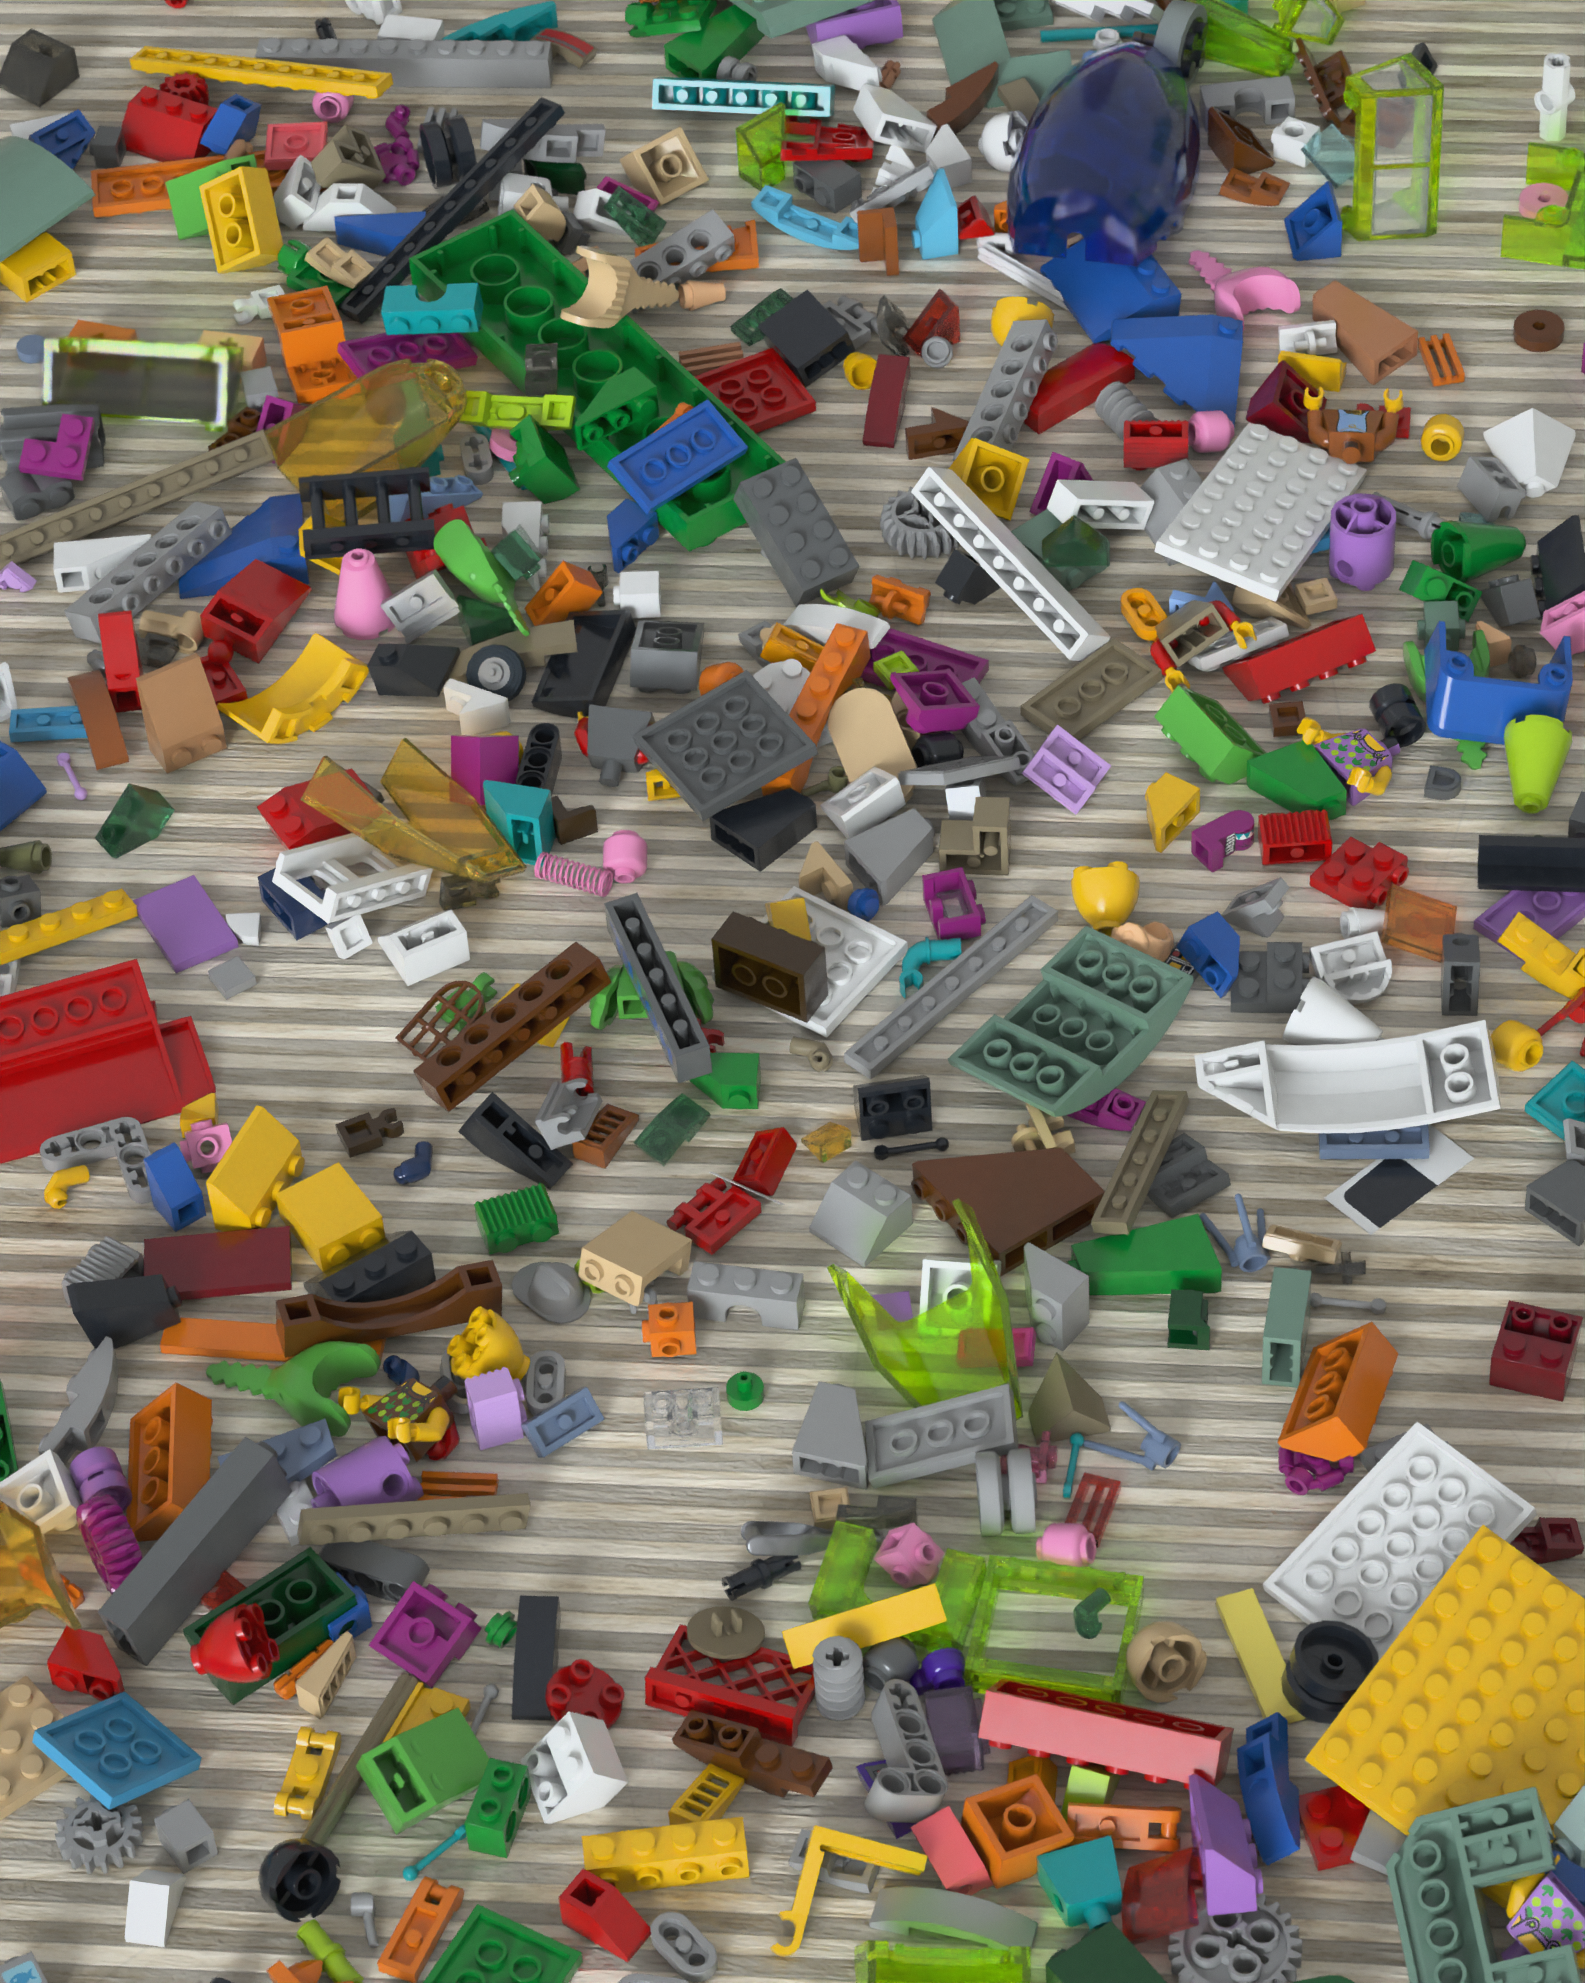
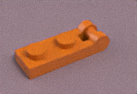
M1069 1802L1067 1824L1074 1834V1839L1068 1846H1074L1110 1835L1114 1848L1179 1851L1181 1837L1177 1835V1823H1180L1182 1820V1809L1174 1806L1146 1807ZM1149 1822L1161 1823L1160 1835H1148Z
M425 1876L377 1962L379 1972L416 1983L453 1913L460 1908L464 1897V1889L454 1885H450L447 1888L439 1885L438 1880ZM434 1900V1901H437V1902H440V1903H439V1905L437 1906V1905L431 1904V1902Z

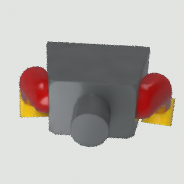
M590 705L588 717H584L583 712L577 713L578 723L574 736L581 753L589 758L592 767L602 769L599 779L601 784L617 787L619 786L621 772L638 773L642 764L649 762L636 746L633 735L656 723L652 712Z

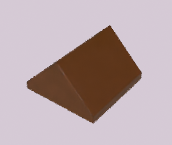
M1213 106L1209 108L1207 145L1228 172H1230L1231 168H1235L1246 174H1251L1274 166L1276 161L1249 127Z

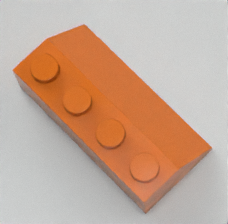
M1373 1322L1313 1347L1278 1439V1444L1282 1448L1333 1462L1347 1456L1355 1457L1365 1450L1398 1357V1352Z
M174 1383L130 1419L128 1485L132 1493V1500L127 1507L126 1518L138 1542L159 1540L211 1478L212 1399L178 1383Z

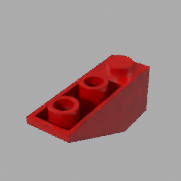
M132 611L98 614L107 686L115 713L142 710L136 678L144 675Z

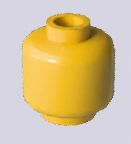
M1437 414L1431 417L1426 422L1421 437V446L1424 453L1436 461H1449L1455 458L1461 451L1465 436L1464 427L1452 415Z
M1508 1020L1501 1023L1491 1034L1496 1061L1513 1071H1526L1535 1066L1542 1058L1543 1041L1540 1033L1518 1020Z

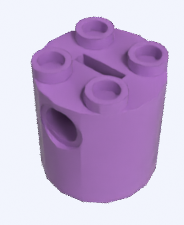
M1357 493L1346 496L1335 503L1331 510L1329 574L1332 577L1339 579L1343 583L1356 586L1359 590L1370 591L1375 588L1376 584L1381 583L1390 576L1394 569L1396 511L1390 502L1373 494Z
M378 1436L313 1472L312 1480L317 1496L311 1499L312 1508L416 1501L424 1495L419 1481L410 1475L406 1467L410 1460L404 1447L400 1443L392 1445L386 1436Z

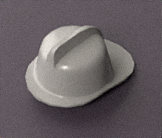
M532 1263L520 1269L513 1278L511 1285L513 1294L517 1299L549 1322L559 1324L570 1323L581 1318L589 1309L591 1301L589 1289L581 1282L575 1269L565 1263Z

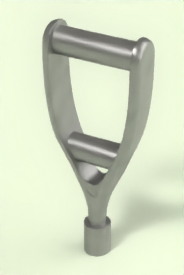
M748 1521L741 1527V1536L747 1541L746 1549L750 1554L756 1556L809 1555L849 1545H860V1548H880L881 1533L861 1532L860 1535H849L808 1524L775 1521Z

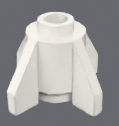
M891 144L885 159L892 161V163H883L875 184L880 187L888 185L891 188L894 186V180L915 169V166L903 149ZM916 188L905 194L907 198L903 202L908 201L910 196L916 197L918 193Z

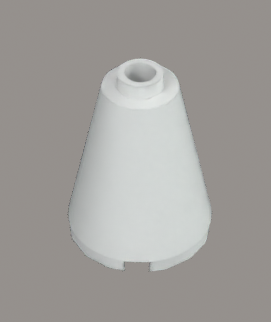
M1312 977L1302 993L1301 1001L1297 1009H1294L1282 1037L1288 1043L1295 1045L1347 1044L1386 1040L1381 1037L1383 1030L1324 981L1316 977Z

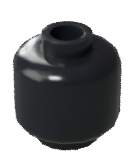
M938 731L920 736L912 748V755L919 768L961 759L964 756V749L962 743L951 732Z

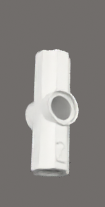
M1550 53L1544 57L1542 90L1537 92L1534 97L1535 105L1540 111V138L1547 142H1559L1565 138L1567 108L1575 100L1574 88L1569 83L1570 57L1564 53Z

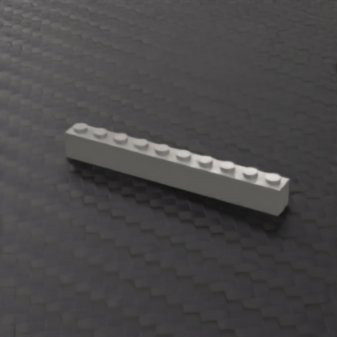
M332 38L259 39L255 58L391 73L393 79L391 87L551 88L554 73L551 41L538 40L452 41L446 39L440 41L421 39L336 40Z

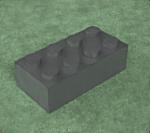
M797 458L739 483L733 500L796 607L799 604H805L821 597V588L824 592L830 593L853 582L860 566Z

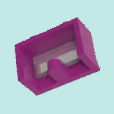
M963 867L922 875L923 900L937 939L961 938V940L981 936V925L986 924L985 912L982 904L976 905L977 894L972 879L967 880Z

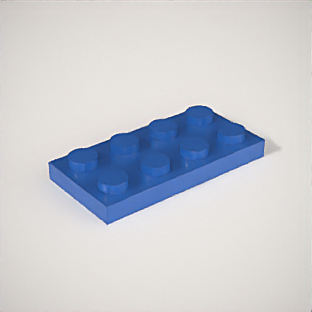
M707 399L611 459L607 467L642 510L649 515L744 455L748 447Z

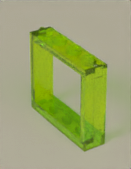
M990 1555L964 1667L965 1691L986 1694L987 1689L1004 1678L1123 1704L1128 1681L1126 1666L1127 1647L1138 1631L1144 1601V1576L1126 1574V1572L1097 1570L1088 1566L1075 1567L1060 1565L1051 1561L1039 1562L1018 1559L1013 1556ZM1000 1589L1127 1606L1128 1610L1114 1676L985 1658Z

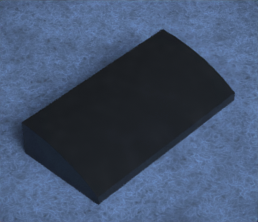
M629 610L568 613L566 621L574 620L577 652L550 656L532 699L533 707L552 714L578 719V712H583L584 717L589 716L590 705L606 706L636 632V625Z

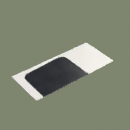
M1428 1124L1429 1159H1377L1327 1195L1325 1199L1372 1235L1472 1161L1474 1157L1431 1124Z

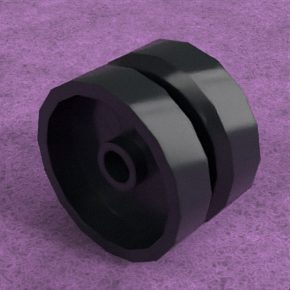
M462 115L448 117L444 123V132L436 121L420 124L419 133L422 152L433 187L439 189L450 186L453 181V172L460 181L477 164L474 145L465 118Z
M1324 1620L1309 1624L1299 1632L1281 1677L1282 1691L1289 1704L1302 1716L1318 1723L1332 1724L1379 1662L1378 1652L1372 1641L1358 1628L1346 1623Z

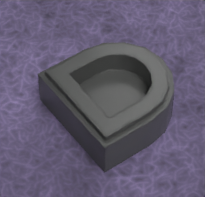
M1430 765L1424 789V798L1449 800L1458 796L1461 791V776L1459 773L1450 768Z

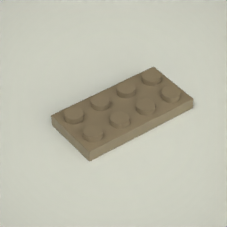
M1113 638L1020 706L1021 716L1047 734H1050L1059 725L1079 741L1161 681L1162 669Z

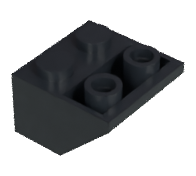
M920 1075L853 1085L854 1109L861 1141L932 1131L929 1077Z

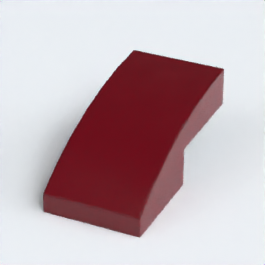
M1539 1517L1535 1527H1525L1510 1543V1545L1536 1564L1571 1558L1582 1554L1584 1551L1576 1518Z

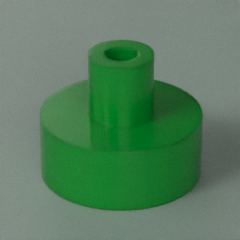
M746 1371L737 1373L726 1384L727 1400L737 1410H753L760 1406L764 1400L763 1381L754 1373Z

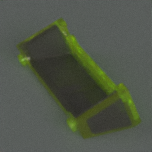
M76 336L44 339L42 405H99L102 417L191 422L205 425V431L221 432L224 431V426H228L227 421L235 416L244 347Z

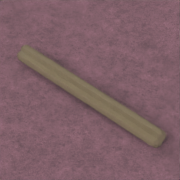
M407 1673L399 1675L300 1838H306L322 1845L325 1844L363 1781L356 1768L361 1755L383 1743V1740L418 1683V1679L415 1676H410Z

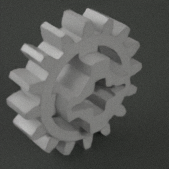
M90 1795V1800L87 1802L77 1797V1807L75 1809L65 1807L63 1811L66 1819H58L56 1822L58 1833L55 1834V1838L63 1860L70 1859L72 1868L75 1870L85 1864L87 1874H92L95 1867L101 1866L103 1873L106 1874L109 1871V1865L115 1863L119 1868L124 1867L122 1858L124 1856L134 1858L136 1856L134 1846L143 1844L141 1832L144 1831L142 1819L139 1817L137 1806L135 1804L129 1806L128 1802L109 1810L93 1795Z

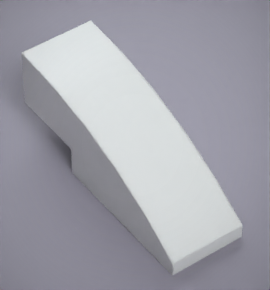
M799 604L783 624L808 639L820 643L822 646H825L836 623L866 630L868 632L870 649L875 648L890 629L888 622L872 615L849 608L823 604Z

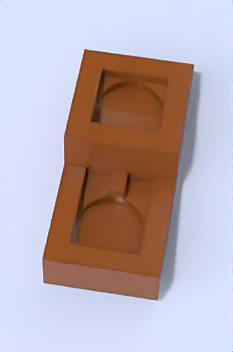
M1231 168L1221 185L1219 195L1247 204L1279 206L1290 183L1262 171L1257 179L1235 168Z

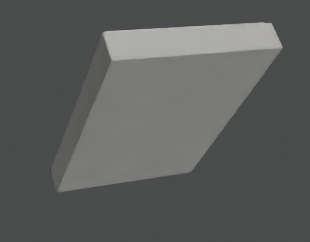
M970 756L900 771L898 773V780L900 785H949L1020 769V761L1017 756Z

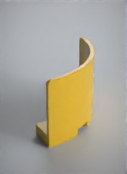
M315 633L295 663L270 687L243 701L218 703L217 709L267 743L283 744L297 741L298 735L308 730L316 732L333 719L331 713L343 700L349 703L366 679L369 669L365 663L327 638Z

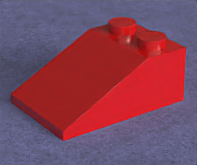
M352 768L284 787L257 806L270 830L286 851L358 832L386 813Z

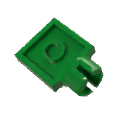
M660 0L656 5L649 2H633L625 10V22H628L629 25H634L628 33L632 37L641 38L701 31L717 7V1Z
M289 240L287 244L298 250L296 251L284 244L277 256L279 263L277 268L287 275V287L298 292L328 286L338 310V306L358 286L354 289L328 278L304 260L307 252L312 249L309 245L300 240Z

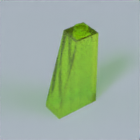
M1186 0V2L1203 5L1207 12L1208 33L1204 48L1205 59L1269 78L1283 76L1287 70L1292 69L1295 62V53H1292V39L1223 0Z

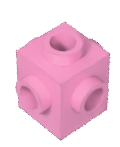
M209 1119L190 1124L191 1131L184 1132L186 1140L179 1142L186 1162L191 1161L193 1169L201 1168V1173L212 1172L232 1143L228 1123L213 1125L212 1120ZM206 1140L212 1141V1149L209 1152H202L200 1149L202 1142Z
M913 1522L889 1530L874 1560L890 1574L891 1579L895 1583L906 1589L919 1584L925 1585L937 1575V1566L945 1552L933 1542L929 1534L923 1532Z

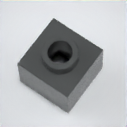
M99 126L95 138H91L89 150L90 155L94 156L96 168L108 169L121 166L126 153L122 127Z

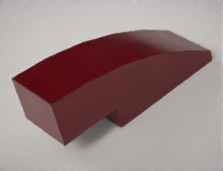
M878 355L867 406L863 433L864 446L895 447L905 410V395L911 376L910 357Z

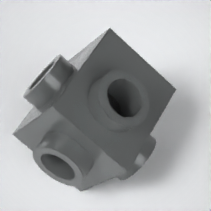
M29 874L18 877L6 876L0 880V926L2 928L22 924L41 917V890Z

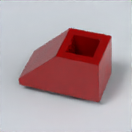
M66 1625L47 1660L52 1684L64 1691H77L92 1695L100 1701L124 1692L121 1674L103 1636Z
M584 1868L559 1896L563 1925L626 1962L630 1961L651 1935L649 1925L619 1890Z

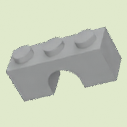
M1289 76L1200 85L1199 110L1205 132H1208V110L1211 106L1233 119L1243 112L1257 113L1262 116L1265 125L1283 123L1288 116L1295 118V95Z
M694 1261L687 1287L688 1302H693L694 1318L726 1322L729 1308L735 1305H743L753 1308L760 1314L762 1326L799 1330L805 1306L804 1276L802 1273Z

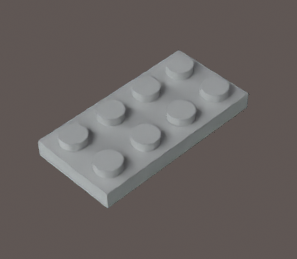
M1009 1384L865 1421L868 1476L874 1489L975 1463V1452L995 1451L998 1456L1006 1455L1010 1449H1019L1014 1393Z

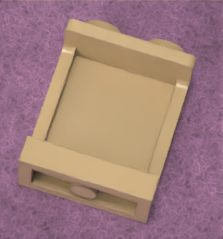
M631 1211L582 1247L578 1277L637 1307L643 1303L645 1287L663 1272L669 1270L680 1276L688 1270L692 1239Z

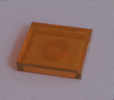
M1392 884L1387 892L1381 943L1441 963L1442 938L1445 934H1454L1457 906Z

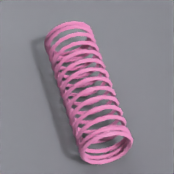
M542 852L538 856L534 867L535 876L539 879L544 878L546 881L550 880L573 889L577 888L584 892L588 891L590 894L594 893L600 897H605L609 893L613 882L611 871L604 870L602 872L601 868L597 870L596 867L591 868L590 865L586 866L584 863L580 865L579 862L575 863L573 860L569 862L568 858L564 860L563 857H560L558 859L557 855L552 856V854ZM544 856H545V861H544V864H543V869H542L541 873L539 874L540 864H541L542 859H543ZM556 858V864L553 873L550 876L551 867L554 859ZM560 860H562L559 873H558V875L556 876V870H557V867H558V863H559ZM567 861L565 874L561 879L562 870L565 862ZM572 863L573 866H572L571 874H570V876H569V878H568V880H567V873H568L570 864ZM578 864L577 874L574 881L572 882L573 873L576 865ZM582 866H583V867H584V869H583V874H582V877H581V879H580V881H579V883H578V876H579L580 870H581V868H582ZM589 868L587 880L583 885L585 873ZM593 870H595L592 883L589 886L591 873ZM600 871L599 881L596 887H594L596 876Z

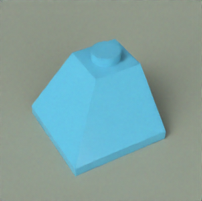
M944 168L937 169L932 180L933 183L929 186L915 216L916 230H911L914 249L919 248L922 260L959 254L957 204Z

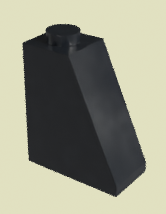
M792 788L725 808L709 817L711 840L759 872L817 828L816 804L811 798L800 794Z
M162 1274L73 1283L66 1286L73 1314L94 1348H98L106 1336L112 1338L114 1348L116 1349L181 1323L178 1307L183 1306L180 1294L175 1285L168 1286Z

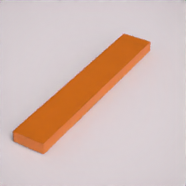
M180 1317L181 1323L164 1329L160 1342L161 1353L279 1362H287L294 1357L284 1356L277 1335L276 1324ZM386 1338L361 1343L371 1346L377 1352L381 1361Z

